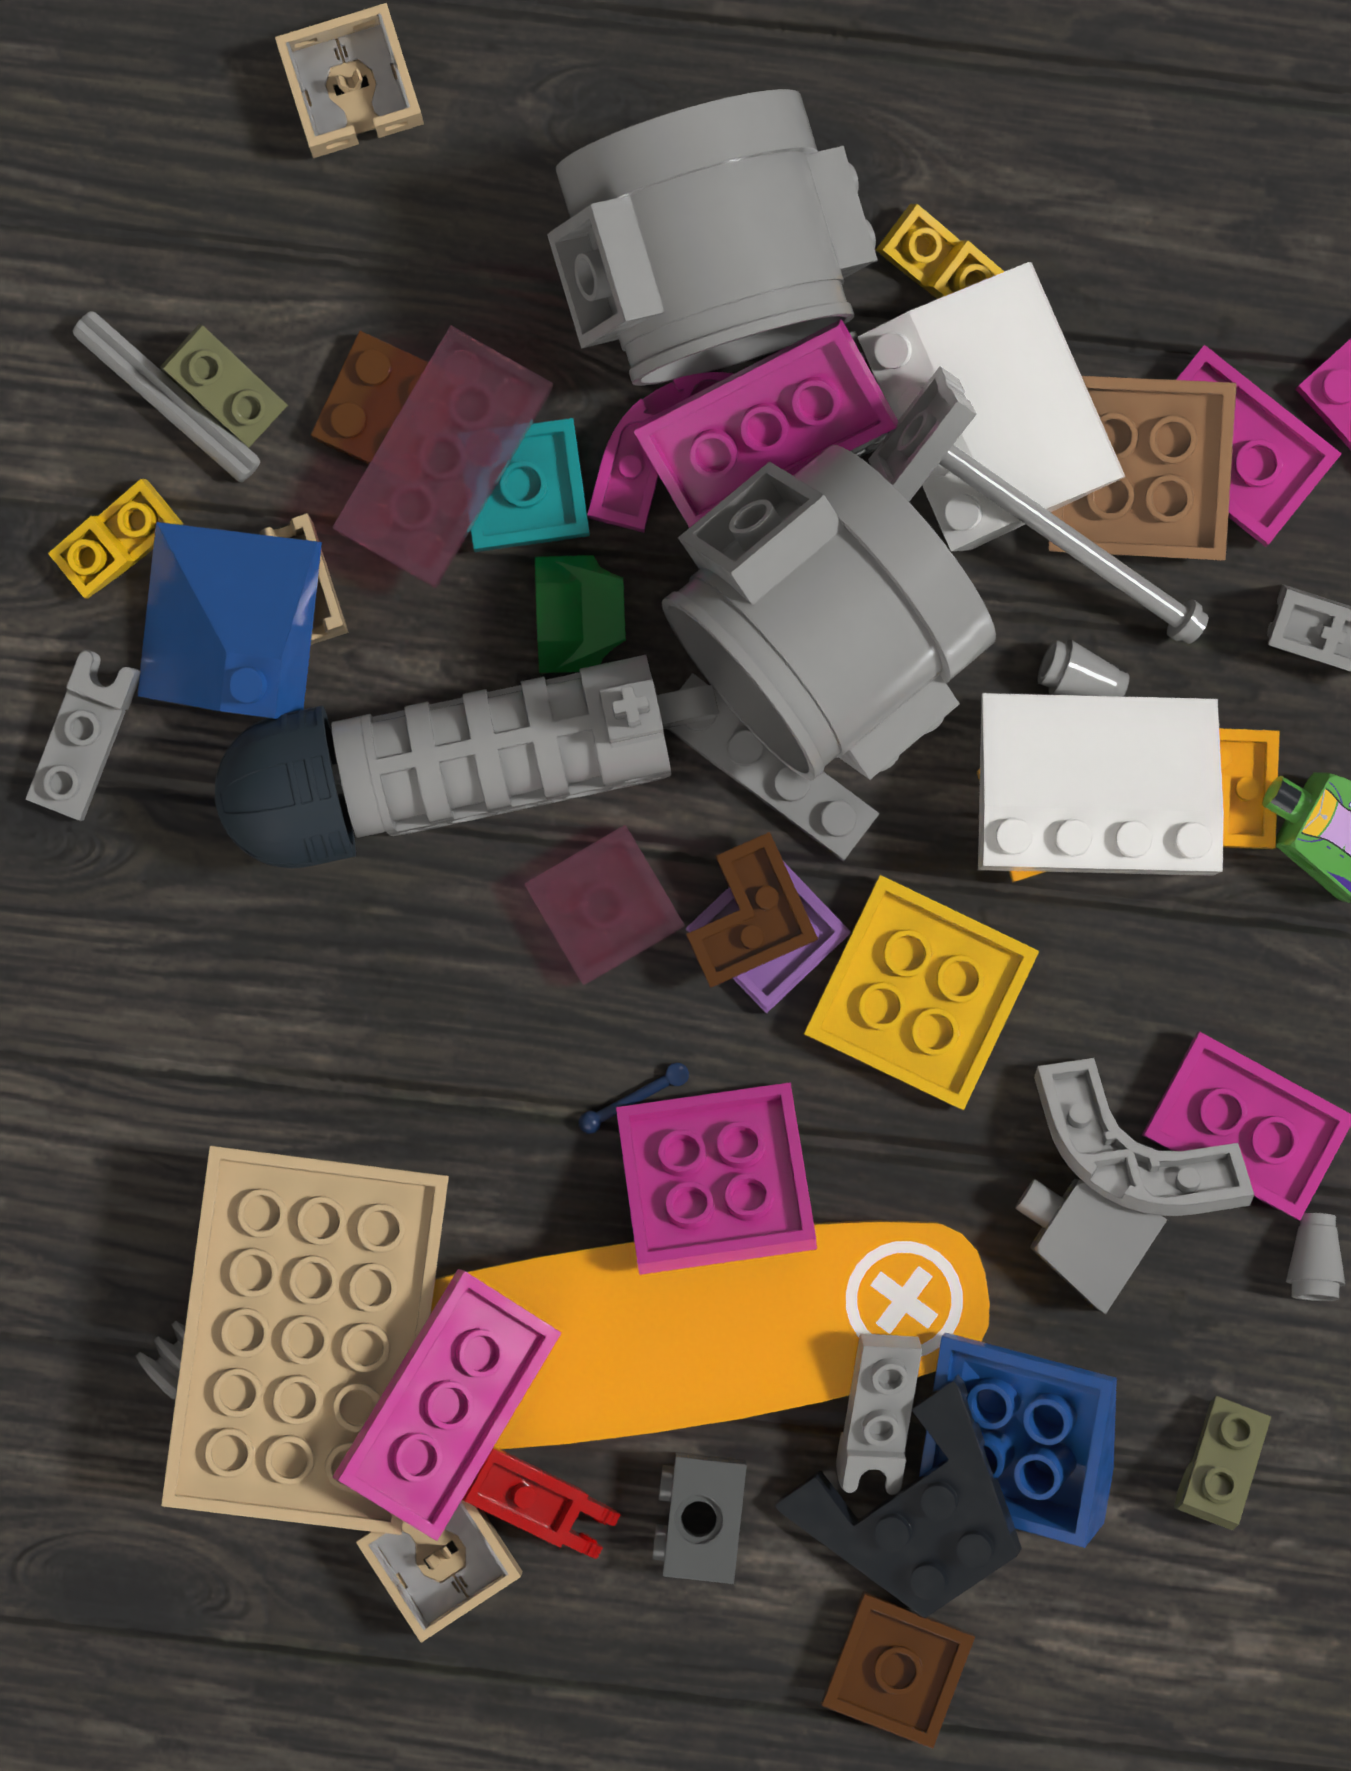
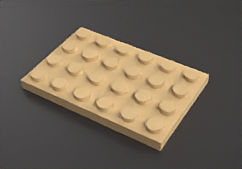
M210 1146L161 1506L387 1534H402L403 1521L332 1477L431 1314L449 1176Z

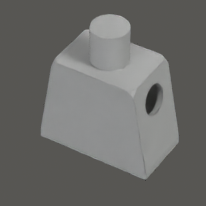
M1034 1179L1015 1207L1016 1210L1042 1226L1030 1248L1092 1307L1104 1314L1108 1312L1167 1221L1161 1215L1148 1214L1119 1205L1103 1197L1080 1179H1074L1062 1197Z

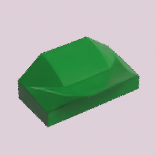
M594 556L535 557L537 642L540 676L580 673L579 669L600 665L603 658L613 648L626 641L623 577L610 573L600 567Z

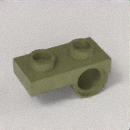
M201 324L188 335L160 366L161 370L173 382L206 409L248 448L288 406Z
M1215 1396L1209 1404L1194 1456L1181 1479L1174 1508L1229 1530H1234L1240 1523L1271 1416Z

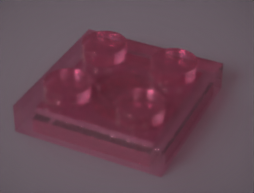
M626 825L524 884L583 986L685 927Z

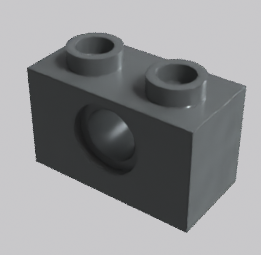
M676 1452L674 1466H662L659 1501L670 1502L668 1525L656 1524L652 1560L664 1561V1577L734 1584L747 1468L745 1459ZM701 1501L709 1504L714 1509L716 1520L711 1528L704 1532H694L683 1524L681 1515L685 1507L690 1503Z

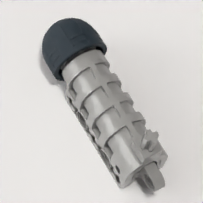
M642 655L579 669L580 673L545 680V677L525 680L521 681L519 686L487 692V689L464 693L463 698L429 704L427 701L404 707L405 710L372 717L371 714L338 720L332 722V730L323 706L281 715L278 719L266 718L251 725L231 743L221 759L216 775V808L221 823L233 842L249 856L265 864L281 868H303L356 856L354 833L357 838L387 832L390 836L405 835L667 778L671 776V768L663 729L717 717L719 710L714 687L706 685L656 695L647 656Z

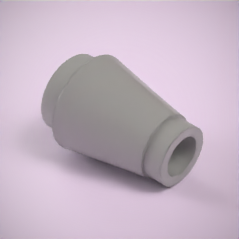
M1071 639L1066 644L1057 640L1050 644L1038 673V684L1049 687V694L1124 697L1129 683L1128 673L1120 671L1119 668Z
M1323 1213L1303 1214L1300 1226H1298L1286 1279L1287 1283L1292 1284L1291 1297L1311 1301L1339 1300L1340 1286H1345L1346 1284L1335 1215Z

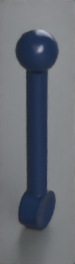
M681 1063L671 1064L666 1070V1074L598 1112H584L578 1121L579 1128L586 1134L596 1133L600 1129L602 1122L617 1115L616 1107L635 1105L670 1085L681 1086L685 1084L689 1078L687 1067Z

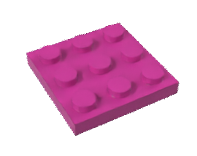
M791 1082L616 1107L639 1275L817 1249Z

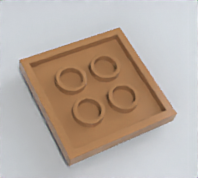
M1082 376L1125 477L1051 513L1111 555L1226 560L1237 383ZM1049 541V551L1065 552Z

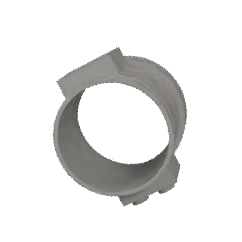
M777 89L747 93L665 114L590 143L564 158L556 166V173L570 219L552 230L547 236L581 349L619 339L623 351H626L631 367L629 374L633 385L642 386L664 383L687 375L706 373L780 351L842 319L844 324L854 318V312L851 303L846 300L842 286L844 278L877 261L874 250L876 245L875 233L870 222L865 219L858 196L859 182L857 173L848 162L844 146L823 151L817 150L801 94L796 90Z
M838 445L828 446L795 475H791L773 463L768 462L679 536L678 539L699 570L690 577L689 582L678 592H672L662 601L664 614L672 630L715 691L745 726L780 761L799 776L810 781L818 777L824 771V767L834 758H840L869 780L879 772L891 767L898 760L902 752L921 736L936 729L942 723L944 717L959 705V702L946 683L993 645L996 640L994 624L982 598L961 565L936 532L907 499L878 471L853 452Z

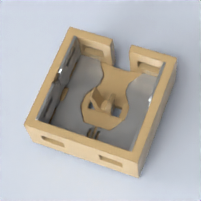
M387 3L275 37L313 158L358 145L359 142L356 135L376 129L378 138L424 124ZM367 76L369 86L361 88L362 77ZM338 85L344 94L336 96L333 86Z
M461 1500L438 1541L428 1537L404 1521L401 1535L368 1531L356 1541L420 1642L425 1641L520 1578L523 1572L485 1512ZM452 1540L458 1548V1551L451 1554L446 1546ZM426 1557H428V1558L426 1559V1562H427L428 1565L430 1566V1569L428 1568L427 1564H426L425 1561L423 1560V1559H425Z

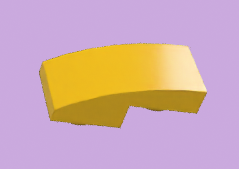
M909 204L876 249L889 262L937 299L1004 272L970 241L959 240L918 204Z
M140 479L99 516H90L48 554L84 598H89L153 550L156 522L183 525V523L147 479Z

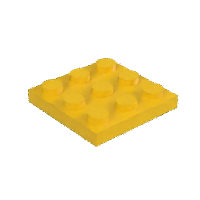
M880 875L808 1023L804 1035L960 1110H964L1039 951Z

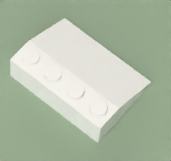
M1031 262L910 310L858 336L876 381L898 420L939 366L958 378L965 391L964 395L971 402L976 416L953 445L1049 512L1057 510L1125 477ZM940 464L936 466L922 484L951 552L972 550L1025 525V523Z
M982 693L978 870L1208 876L1223 872L1224 810L1218 699Z

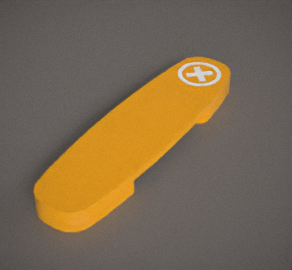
M868 1220L814 1223L817 1241L816 1250L639 1275L635 1242L540 1256L468 1271L467 1273L561 1332V1335L494 1446L499 1449H512L650 1434L743 1419L849 1396L860 1333L919 1337L922 1354L918 1377L935 1372L941 1338L945 1332L981 1342L989 1327L990 1301L986 1274L978 1251L962 1233L938 1222ZM455 1273L435 1278L431 1313Z

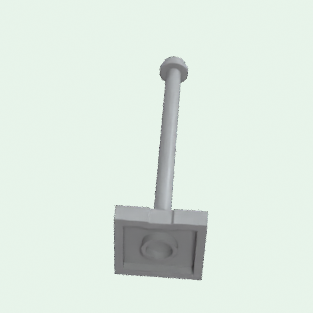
M939 366L900 417L897 427L887 434L868 459L870 465L888 480L909 502L936 466L940 464L1169 623L1167 629L1169 637L1175 641L1183 640L1187 644L1194 642L1206 628L1209 619L1208 615L1202 611L1201 604L1193 599L1181 604L953 445L976 416V412L971 402L966 399L965 391L959 379Z

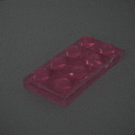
M450 325L332 527L333 530L436 589L553 389V383Z

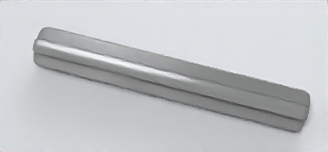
M90 311L78 321L73 329L74 336L239 482H244L256 471L260 460L254 452L96 312Z

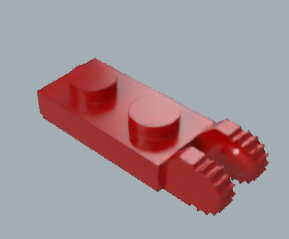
M495 1446L462 1499L560 1548L564 1544L594 1559L599 1557L603 1549L602 1545L590 1535L571 1529L580 1511L590 1515L592 1519L601 1524H609L611 1526L616 1525L621 1515L606 1504L590 1497L581 1488Z

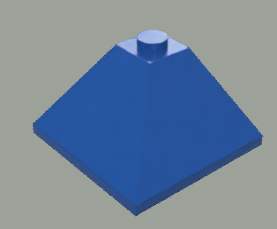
M156 522L138 696L216 711L278 719L286 713L304 710L322 542Z
M945 1332L941 1338L933 1391L958 1374L964 1381L968 1392L966 1399L974 1422H978L985 1441L983 1448L993 1477L998 1478L1015 1529L1085 1548L1103 1526L1114 1470L1117 1378ZM928 1431L926 1432L919 1477L947 1459V1456Z

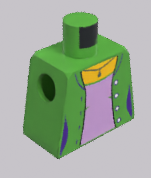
M1314 772L1308 778L1305 786L1301 788L1283 776L1277 777L1268 788L1262 802L1265 808L1286 819L1276 836V847L1334 897L1342 902L1351 903V780L1331 773Z

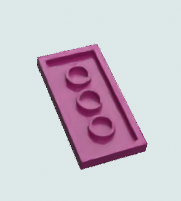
M840 319L638 423L633 432L690 528L768 462L773 463L791 475H795L828 446L838 445L851 451L895 429L898 419L844 322Z
M458 1269L332 1478L428 1537L438 1541L561 1335V1332L466 1271Z

